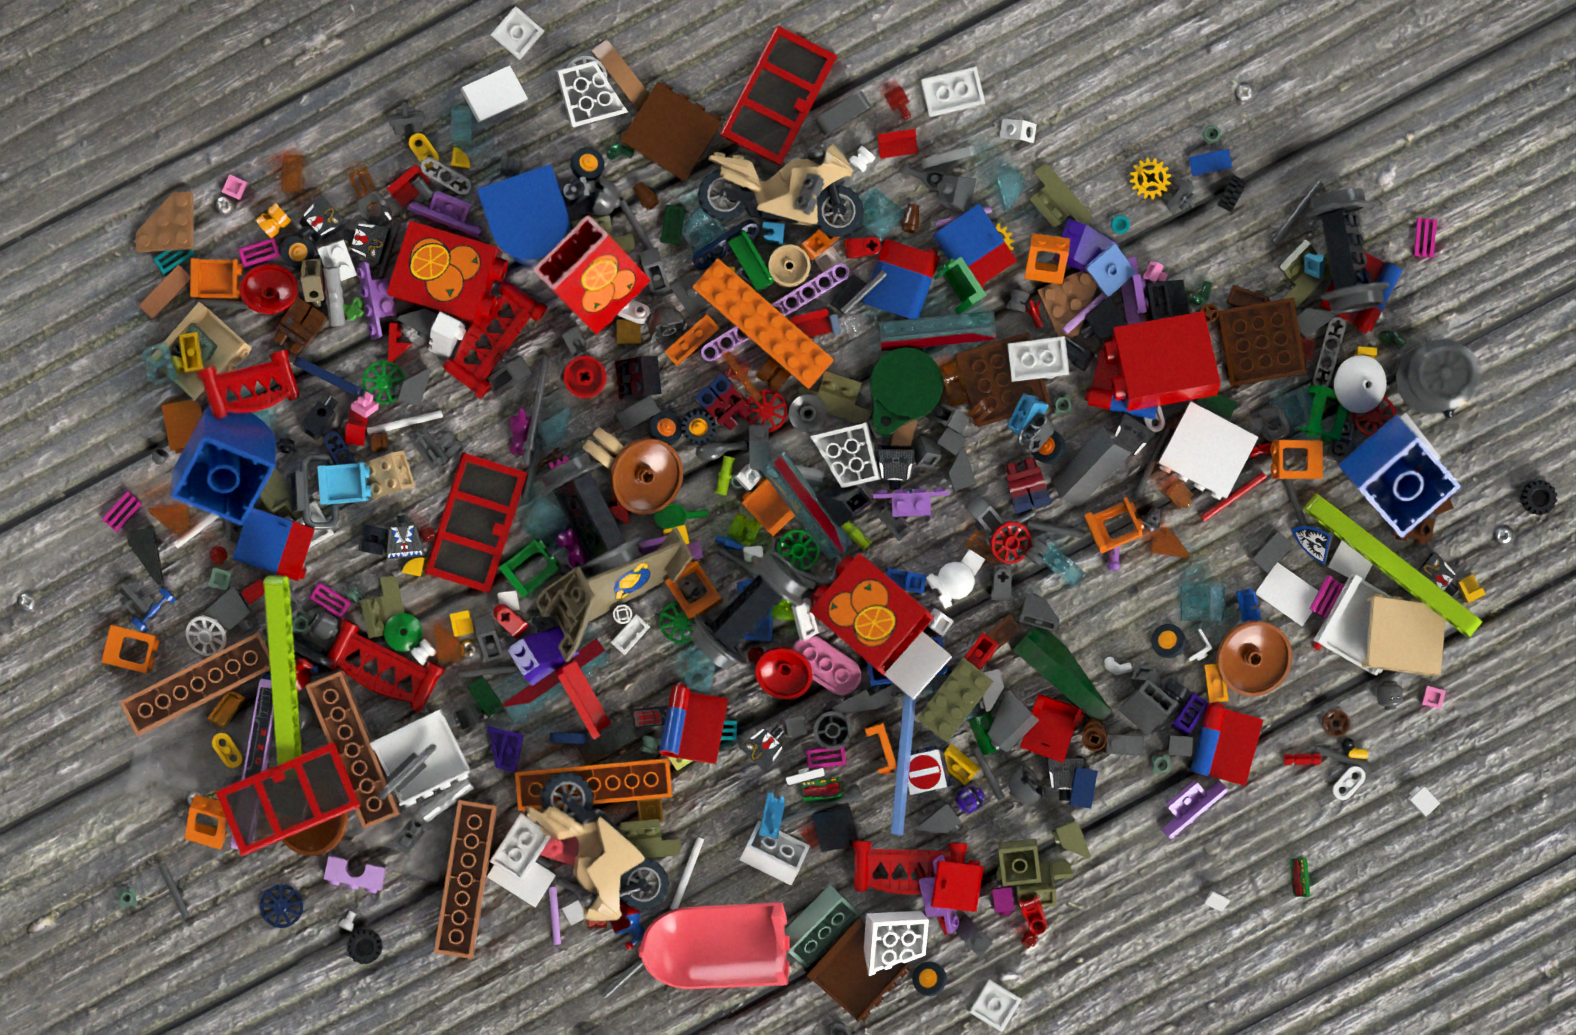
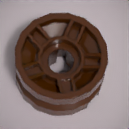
M985 397L966 416L968 419L971 418L973 420L974 426H977L995 410V407L993 405L990 406Z
M1330 710L1322 718V728L1330 736H1343L1350 728V719L1343 711ZM1334 720H1338L1340 722L1338 724V727L1333 726L1332 723Z

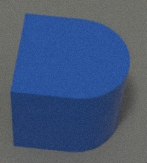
M551 164L477 189L496 243L508 257L517 263L526 266H537L572 231L570 214Z
M209 405L201 416L172 470L171 497L243 525L276 466V439L269 426L253 413L226 412V417L216 419Z
M1397 414L1338 464L1341 470L1401 537L1406 535L1461 487ZM1418 466H1420L1421 469H1420V471L1417 473L1415 469H1416Z

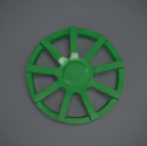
M378 361L366 369L362 379V386L364 392L368 393L378 388L377 398L373 397V400L380 404H388L396 400V396L392 398L389 392V388L395 390V386L392 383L404 380L405 376L396 364L388 361ZM382 364V374H378L373 367ZM385 364L394 367L389 374L385 373ZM397 369L401 377L391 379L392 374ZM370 370L377 376L376 379L366 378ZM366 381L374 382L376 385L367 390ZM383 391H386L389 400H380Z
M801 528L787 531L781 537L777 546V553L782 557L792 554L793 558L790 561L792 565L795 559L798 558L801 568H795L803 571L811 568L818 561L820 544L816 536L811 532ZM799 533L798 542L795 541L791 534ZM803 533L810 536L804 543H802ZM788 536L793 544L784 543L783 540ZM814 540L816 547H806ZM781 546L791 549L790 551L781 554ZM807 551H817L815 559L808 555ZM804 556L812 562L804 567L803 563Z
M678 601L671 602L660 614V629L663 635L672 642H689L692 638H684V629L691 632L692 629L688 625L696 624V621L691 622L683 609L680 614L677 612L675 605H679ZM669 608L673 609L675 613L674 617L666 614V611ZM663 617L671 619L672 622L663 625ZM674 626L673 631L668 635L664 628ZM677 630H680L681 640L672 638Z

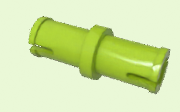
M723 455L721 470L717 475L719 479L715 493L727 496L729 482L733 477L731 473L735 458Z
M850 521L840 527L848 535V539H852L863 551L872 543L860 532L861 529L859 527L856 528Z

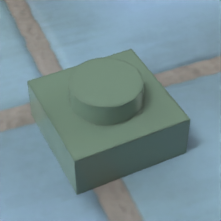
M213 567L208 586L228 591L233 572Z

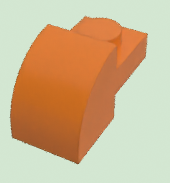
M818 229L815 234L800 245V248L813 261L840 237H831Z

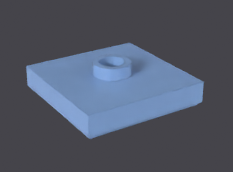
M1115 243L1108 246L1084 267L1106 297L1112 295L1136 274L1134 268Z

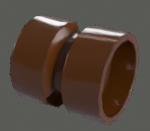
M771 357L756 374V377L761 381L769 382L768 386L776 393L791 376L783 367L780 368L779 364Z
M1089 719L1083 724L1081 732L1085 748L1090 751H1099L1104 748L1107 743L1105 724L1099 719Z

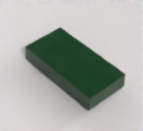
M666 204L661 243L680 246L685 207Z
M1217 394V396L1196 399L1195 404L1230 420L1237 401Z
M483 676L467 687L488 718L504 708L502 702Z

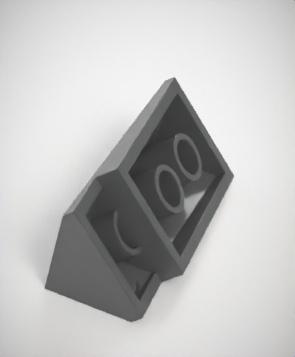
M1104 425L1051 481L1061 499L1080 507L1132 451Z

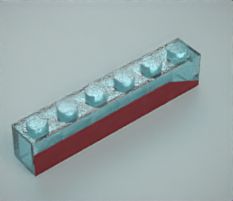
M994 311L879 322L881 351L996 340Z
M782 452L771 458L761 469L763 474L827 558L831 560L843 554L852 544L851 538L842 527H838L832 520L831 516L816 498L818 496L787 454Z
M596 638L578 651V655L559 668L576 660L585 678L593 674L592 669L597 666L600 669L608 664L609 661L607 659L610 658V655L599 639ZM553 671L533 686L531 684L502 703L514 723L517 721L523 723L530 718L528 715L530 712L535 710L537 713L546 707L544 704L546 701L551 699L553 702L561 696L560 692L564 687L556 672Z

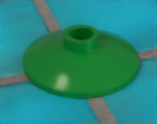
M399 613L392 616L386 622L384 638L391 648L397 651H409L419 644L422 638V627L413 615ZM402 628L407 630V634L405 636H402L400 634V630Z

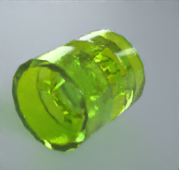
M737 513L727 535L735 539L742 538V542L752 546L762 523L753 519L748 521L746 516ZM744 527L749 529L748 533L743 532Z
M783 597L781 602L772 608L771 619L795 621L791 607L794 604Z

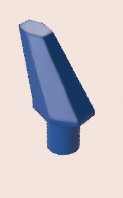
M717 535L715 542L722 544L723 548L742 551L744 545L729 536L725 538Z

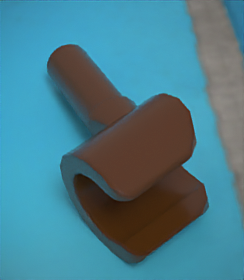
M557 447L548 458L539 463V466L543 467L554 459H561L564 454L560 457L555 456L554 452L560 449Z

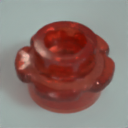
M434 528L419 531L420 539L423 542L432 541L434 536L437 535L434 532Z
M221 546L212 547L209 553L210 559L217 565L224 563L228 556L226 549Z
M759 646L752 647L749 650L748 660L754 663V665H757L759 658L765 653L763 648Z
M1027 930L1022 937L1021 944L1025 945L1027 949L1031 946L1034 947L1038 941V936Z

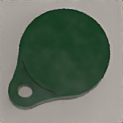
M898 348L886 353L876 363L870 377V393L873 407L872 428L878 435H892L904 425L928 415L938 404L943 392V377L939 366L928 354L914 348ZM882 418H888L890 420V426H883L880 420Z

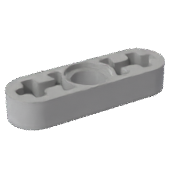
M969 146L924 158L921 160L923 170L968 159L977 154L975 147Z
M426 157L421 161L420 168L425 175L460 195H465L470 191L471 183L465 176L432 157ZM430 162H433L432 165L436 169H438V166H441V168L437 172V176H434L435 171L432 169L426 171V166L424 164H429ZM443 171L451 173V178L448 181H443L440 178V174ZM455 175L458 176L456 181L460 183L466 181V189L462 188L459 190V185L453 183V186L450 185L454 181Z

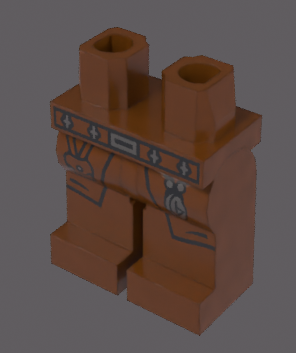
M296 296L295 301L276 327L278 331L273 340L283 345L289 337L293 340V343L288 350L298 355L304 348H308L309 344L327 322L328 317Z

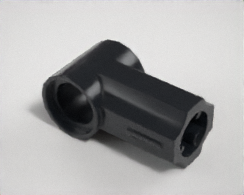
M1065 337L1067 358L1074 366L1086 371L1095 354Z

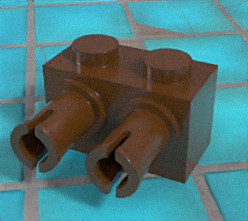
M1425 517L1403 537L1392 527L1391 535L1396 536V540L1407 541V538L1415 539L1414 543L1425 545L1426 541H1432L1435 519Z

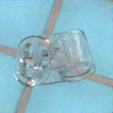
M865 311L840 323V326L844 327L848 335L847 339L850 341L875 327L878 319L874 312ZM872 315L874 322L871 325H866L863 322L864 316Z

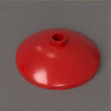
M275 264L260 265L251 269L243 277L240 284V295L245 305L251 310L263 314H273L285 310L295 301L298 293V284L293 273L285 267Z
M776 647L761 655L756 665L755 675L760 687L769 695L779 699H793L801 696L808 690L812 682L813 670L808 659L799 651L788 647Z

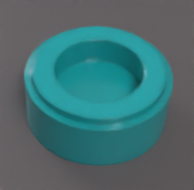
M1124 215L1115 216L1111 221V229L1115 234H1125L1130 228V221Z

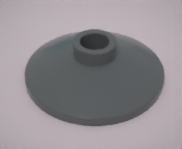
M806 394L797 397L789 408L790 422L801 432L810 433L817 431L824 425L827 418V409L824 402L814 395ZM806 410H810L812 412V415L810 417H806L804 415V412Z

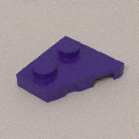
M488 726L487 730L490 733L491 748L495 756L496 768L516 772L525 735Z

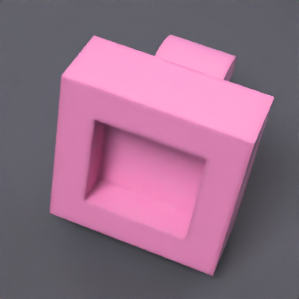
M1150 261L1142 278L1148 282L1156 283L1157 280L1165 281L1168 275L1161 272L1164 267L1162 264Z
M365 392V395L359 396L356 401L351 403V410L366 418L378 410L379 403L373 400L372 394Z

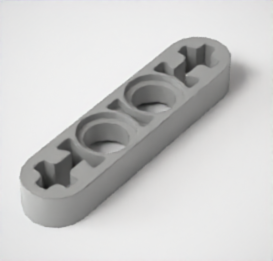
M1340 317L1332 318L1327 324L1312 378L1313 385H1319L1316 379L1321 377L1322 372H1318V369L1326 372L1329 371V375L1324 374L1323 380L1326 381V384H1322V386L1328 387L1346 328L1345 321ZM1336 321H1339L1341 329L1339 328L1336 331V335H1340L1339 338L1328 335L1329 332H1334L1332 323H1336ZM1328 339L1336 341L1337 346L1335 349L1330 350L1327 348L1326 342ZM1324 357H1328L1331 360L1329 368H1324L1321 365V360Z

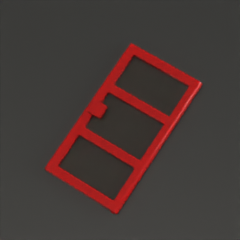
M776 25L719 135L781 167L832 69L837 55Z
M462 452L424 573L490 593L528 473Z
M335 742L215 791L241 856L361 807Z

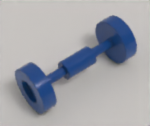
M163 586L159 592L164 597L158 603H154L142 620L136 616L131 620L144 633L149 630L145 622L150 616L153 617L159 611L161 604L166 599L172 604L177 600Z

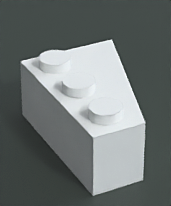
M439 312L431 328L430 338L433 340L430 339L428 350L445 359L450 358L458 340L462 341L466 333L465 325Z

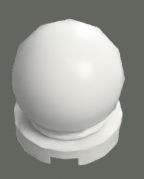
M963 562L945 564L940 569L938 576H934L931 573L926 577L932 589L936 588L940 596L937 598L945 609L952 606V599L959 600L966 597L972 591L975 584L972 569Z

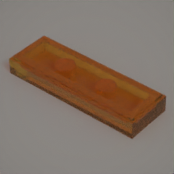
M729 351L723 354L725 360L754 400L758 402L763 399Z

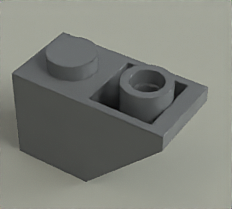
M424 308L401 315L397 320L401 322V327L409 331L413 328L418 331L417 335L427 340L430 337L431 328L438 315Z

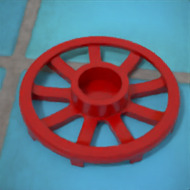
M764 389L749 397L747 404L750 405L751 401H753L759 407L758 409H751L752 412L758 413L755 418L750 420L749 415L746 417L749 425H754L753 423L759 418H762L761 425H765V421L768 419L773 427L768 429V432H773L784 424L788 408L784 398L779 393ZM766 393L774 395L769 403L766 401ZM762 394L763 404H760L755 397ZM778 397L783 404L773 407L772 404ZM784 407V416L774 412L776 409ZM772 416L778 417L782 421L776 426Z
M1383 397V400L1389 405L1381 410L1378 405L1373 410L1365 412L1366 416L1356 418V413L1353 412V422L1362 434L1367 436L1373 435L1377 431V423L1383 426L1382 419H1391L1396 415L1395 407L1389 399ZM1389 408L1392 409L1393 416L1383 415V412ZM1367 419L1368 422L1361 428L1357 421ZM1371 423L1373 424L1374 433L1365 431Z
M1011 521L997 527L990 540L993 556L998 561L1006 564H1014L1021 561L1031 546V536L1028 529L1018 522ZM1012 525L1019 526L1012 535ZM1008 526V535L1006 536L1001 530ZM1023 529L1027 535L1017 538V535ZM998 533L1004 540H995ZM1028 539L1027 548L1021 546L1020 541ZM995 544H1003L1001 548L997 551L995 550ZM1018 548L1025 551L1020 558L1016 553ZM1006 549L1004 559L1000 558L998 554ZM1010 551H1012L1015 558L1013 561H1008Z

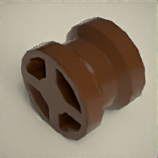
M1205 304L1199 310V312H1205L1207 324L1214 322L1218 318V309L1213 304Z
M382 432V434L371 433L373 452H377L380 449L384 451L389 450L387 432Z

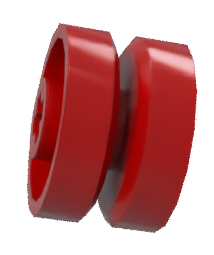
M579 356L571 360L564 372V383L567 389L573 395L582 399H592L598 396L604 390L607 382V373L603 365L596 358L590 356ZM588 374L589 380L583 381L582 376Z

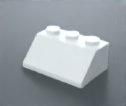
M758 821L740 861L792 885L810 845L779 831L778 839L759 835L761 821Z

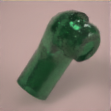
M619 143L608 148L606 157L614 160L624 155L632 159L635 150Z
M1203 281L1201 291L1196 294L1192 293L1189 296L1190 303L1200 305L1207 301L1210 297L1212 282Z
M1384 330L1378 335L1379 342H1393L1399 349L1406 344L1395 330Z

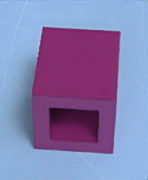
M1012 887L992 888L995 913H999V916L1011 914V911L1015 910Z

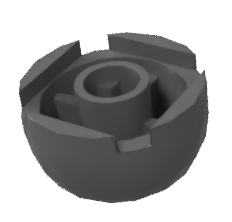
M597 177L599 181H594L596 192L589 194L587 199L590 200V206L586 205V212L596 216L608 215L614 208H618L620 204L618 190L611 181Z
M658 307L648 320L650 337L653 341L656 339L657 342L674 339L677 337L675 333L679 331L683 333L687 328L683 315L671 307Z
M829 711L822 714L814 725L815 739L826 749L836 750L842 748L849 741L852 734L849 720L839 712Z
M1020 766L1012 773L1009 779V794L1011 798L1026 805L1034 804L1045 797L1046 791L1043 785L1039 786L1037 783L1040 780L1037 775L1026 766L1023 768Z

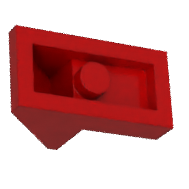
M389 323L388 362L392 363L413 346L412 343H398V339H402V328H399L397 323Z
M351 406L345 429V443L364 446L369 416L366 418L351 410Z
M611 492L613 503H615L617 500ZM618 502V506L609 507L614 517L626 524L630 523L626 508Z
M982 633L964 658L981 670L987 661L990 662L998 643Z

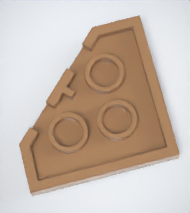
M191 191L172 193L136 232V252L194 249L193 193Z
M1079 271L1064 278L1063 284L1053 283L1037 290L1058 337L1065 336L1071 339L1079 335L1084 320L1068 334H1065L1062 328L1092 301L1097 284L1087 272Z

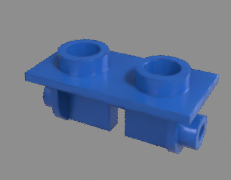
M1253 588L1236 591L1242 622L1262 621L1259 608H1253L1254 605H1258L1256 591Z

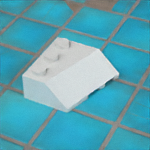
M595 61L556 70L571 127L628 112Z
M868 423L810 436L842 488L881 480Z
M922 911L866 914L864 955L869 976L876 974V971L887 970L895 964L906 963L926 955L929 919Z

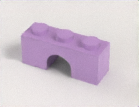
M332 855L328 856L324 879L328 880L329 884L339 885V883H345L348 888L358 889V886L366 888L365 891L377 893V890H382L387 867L367 863L364 873L361 876H354L348 870L349 859Z

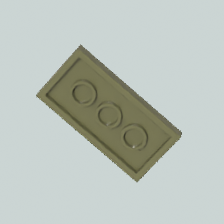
M963 658L916 719L944 741L948 742L994 681Z

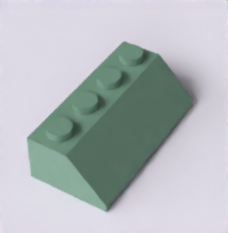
M830 884L785 929V935H789L790 950H787V952L804 967L808 968L861 913Z

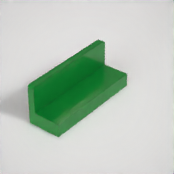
M742 230L741 235L729 241L728 244L754 289L758 292L773 284V277L746 231Z

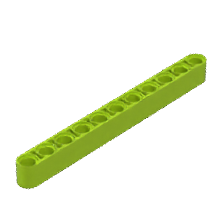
M1314 493L1303 507V510L1465 636L1471 637L1482 623L1476 615L1317 493Z
M267 576L264 587L277 764L280 765L301 756L302 753L289 579L287 576ZM295 768L284 771L286 778L284 780H299Z

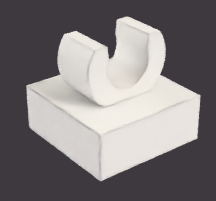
M749 463L734 478L749 491L762 476L756 470H752Z

